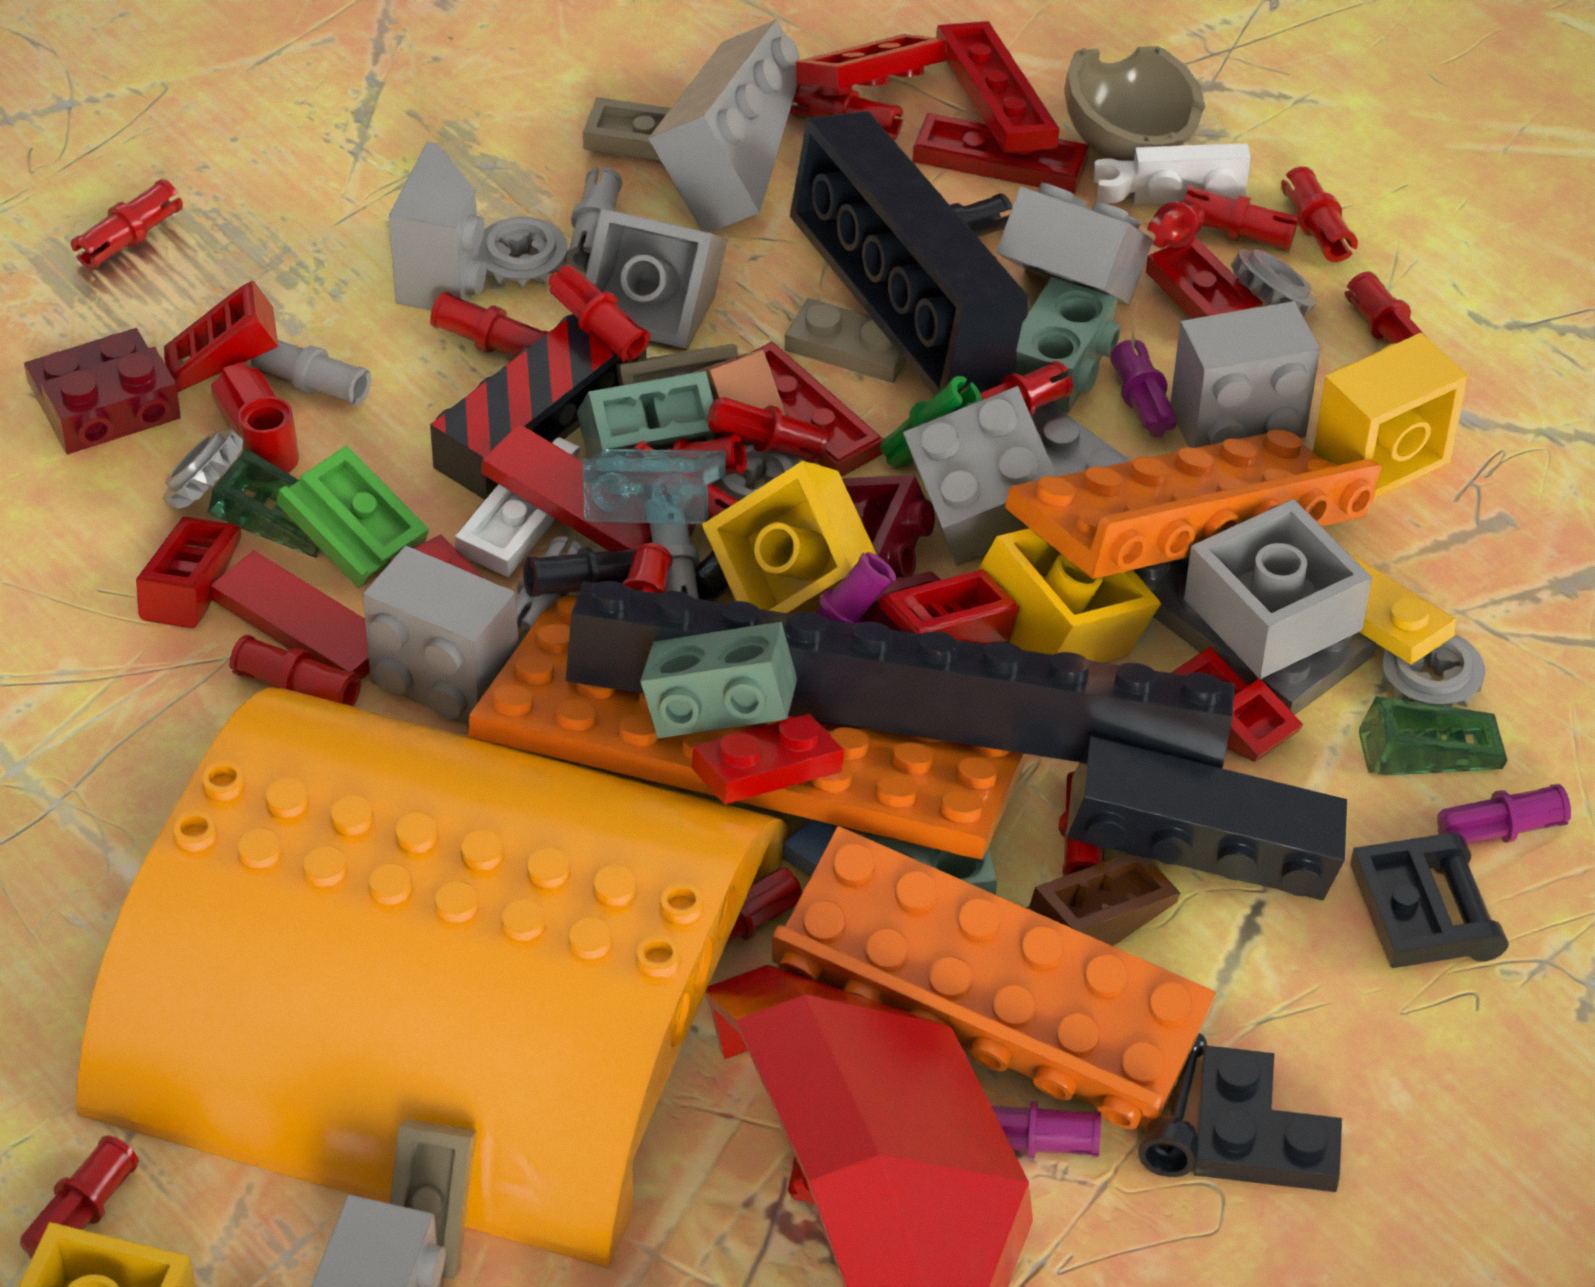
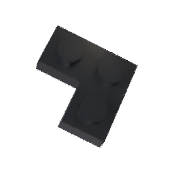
M1205 1045L1202 1060L1197 1126L1198 1151L1195 1160L1194 1176L1337 1192L1340 1178L1342 1118L1271 1110L1275 1053Z

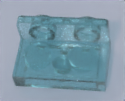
M605 449L582 459L584 517L589 522L701 524L708 519L707 485L726 476L725 451Z

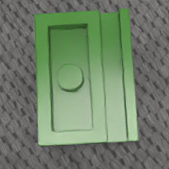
M347 445L302 474L297 483L289 488L285 485L278 491L276 504L358 588L364 585L366 578L375 572L379 574L383 572L389 565V560L395 558L405 545L415 548L426 542L429 529Z

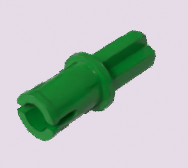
M956 376L928 402L920 401L912 406L909 418L881 442L880 451L886 456V462L894 468L900 465L908 466L914 460L903 432L981 401V394L975 384L970 382L966 388L958 393V390L966 384L967 378Z

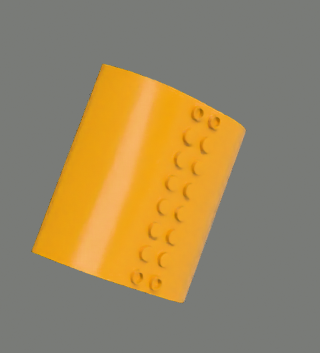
M266 688L245 701L233 713L215 737L148 852L121 908L103 957L83 1036L77 1077V1114L389 1204L399 1125L405 1119L477 1130L465 1227L609 1268L634 1211L633 1158L752 883L781 867L784 860V843L790 838L788 826L781 818L725 805L720 802L288 689Z

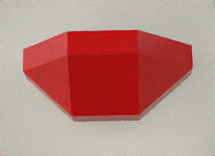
M770 965L761 966L707 987L705 997L712 1010L718 1044L723 1058L727 1059L746 1051L749 1052L807 1180L845 1287L1009 1286L1033 1222L1029 1181L951 1026Z

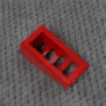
M254 281L248 282L232 292L163 346L165 365L176 382L177 393L222 373L225 367L240 362L244 363L278 347L274 308ZM190 356L186 362L182 363L183 358Z
M182 517L136 578L138 614L140 618L149 622L195 628L205 615L212 601L210 585L225 573L241 538V526ZM188 545L199 546V547H205V548L192 547V546H188Z
M983 569L881 595L878 607L904 632L917 634L942 632L953 636L956 640L981 644L1008 642L1020 606Z

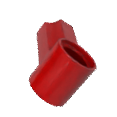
M243 362L223 368L219 378L211 384V393L215 404L230 428L243 439L242 448L246 468L252 474L266 478L279 477L291 472L299 461L291 405L286 400L276 397L259 369L249 368Z

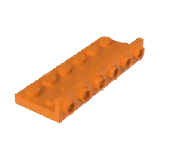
M1273 429L1265 434L1241 439L1230 438L1221 443L1197 448H1182L1178 452L1153 457H1137L1129 462L1105 467L1094 466L1081 472L1056 477L1045 476L1037 481L1013 485L1009 488L1005 509L1089 577L1095 579L1190 557L1192 545L1292 499L1321 527L1366 517L1368 508L1374 500V489L1381 471V465L1373 459L1337 465L1322 459L1304 446L1302 440L1296 434L1286 430Z
M837 826L786 926L778 925L772 936V962L778 964L779 969L951 1026L961 1047L969 1050V1055L979 1064L995 1071H1006L1007 1068L1032 1078L1034 1085L1047 1095L1060 1100H1070L1072 1097L1097 1107L1098 1112H1101V1116L1108 1122L1130 1130L1136 1129L1137 1126L1146 1129L1149 1122L1161 1116L1216 995L1214 990L840 826Z

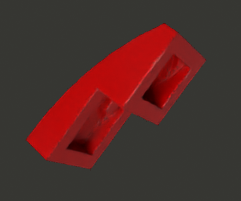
M1211 646L1171 672L1180 675L1205 673L1216 677L1220 681L1235 683L1233 717L1227 748L1253 762L1299 732L1303 726V723L1261 679L1247 686Z

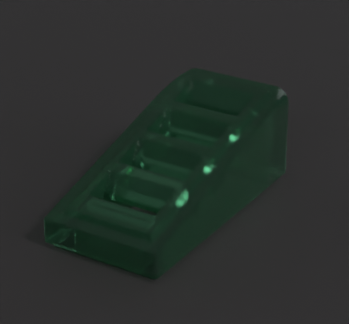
M245 449L213 488L208 512L227 523L241 526V529L314 558H317L322 552L294 521L284 517L286 513L277 504L273 509L264 505L269 498L277 501L279 489L285 485L289 488L299 480L250 450ZM249 490L256 493V495L251 498L245 492Z
M1376 696L1359 728L1360 741L1369 773L1404 775L1503 769L1508 761L1496 717L1493 713ZM1465 735H1472L1474 744L1467 743ZM1441 736H1446V740L1441 739Z

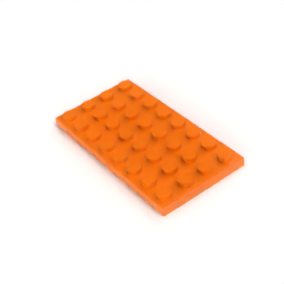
M578 595L561 597L541 613L469 716L468 737L712 796H716L715 793L691 768L693 746L723 738L728 734L741 733L783 721L765 722L658 739L643 693L566 681L571 613ZM817 721L844 749L842 771L737 801L983 860L1029 754Z

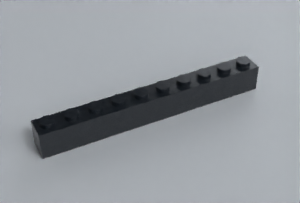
M583 581L571 613L566 669L567 682L644 694L641 678L654 641L782 622L797 676L788 713L789 717L810 714L816 721L1075 762L1080 761L1088 740L1092 736L1223 769L1233 717L1235 683L1220 681L1216 677L1205 673L1180 675L1154 671L1147 665L1134 662L1116 665L1090 661L1079 654L1071 652H1061L1054 655L1022 650L1018 646L1007 642H993L990 644L956 640L953 636L942 632L917 634L891 630L886 625L878 622L867 621L853 624L827 620L819 614L807 611L789 614L763 610L752 603L744 601H733L725 604L694 599L691 595L679 591L654 593L629 589L626 585L615 581H601L598 583Z

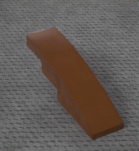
M1127 853L1036 886L1030 905L1025 908L1114 946L1177 903L1180 892L1149 858Z

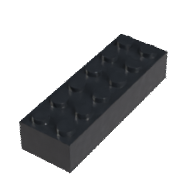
M869 111L807 117L790 218L934 396L956 376L967 378L966 384L958 390V393L966 388L970 382L975 384L980 393L1000 385L1003 377L1011 374L1017 364L1016 350L1022 323L1028 315L1029 296Z

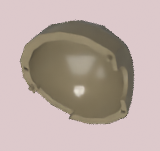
M1158 46L1137 47L1132 55L1116 63L1101 62L1098 49L1086 50L1082 48V50H1078L1073 54L1064 86L1067 111L1076 130L1092 148L1116 160L1131 161L1134 160L1135 147L1182 146L1196 132L1202 112L1206 108L1201 86L1188 67L1165 49Z

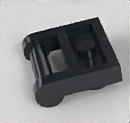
M1447 833L1353 848L1350 866L1391 968L1470 956L1475 961L1483 962L1493 960L1507 950L1509 944L1503 927L1499 922L1491 919L1468 865L1471 860V852L1462 835ZM1431 868L1444 875L1464 924L1453 925L1431 873Z

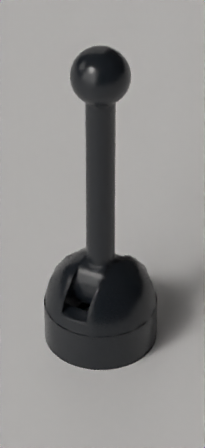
M1199 1033L1178 1078L1170 1114L1159 1116L1156 1120L1149 1122L1142 1135L1138 1152L1139 1159L1149 1171L1160 1176H1184L1195 1165L1198 1151V1136L1194 1126L1188 1121L1184 1122L1183 1117L1197 1058L1203 1056L1204 1047L1207 1045V1040L1201 1033ZM1160 1143H1165L1169 1146L1168 1148L1160 1145Z

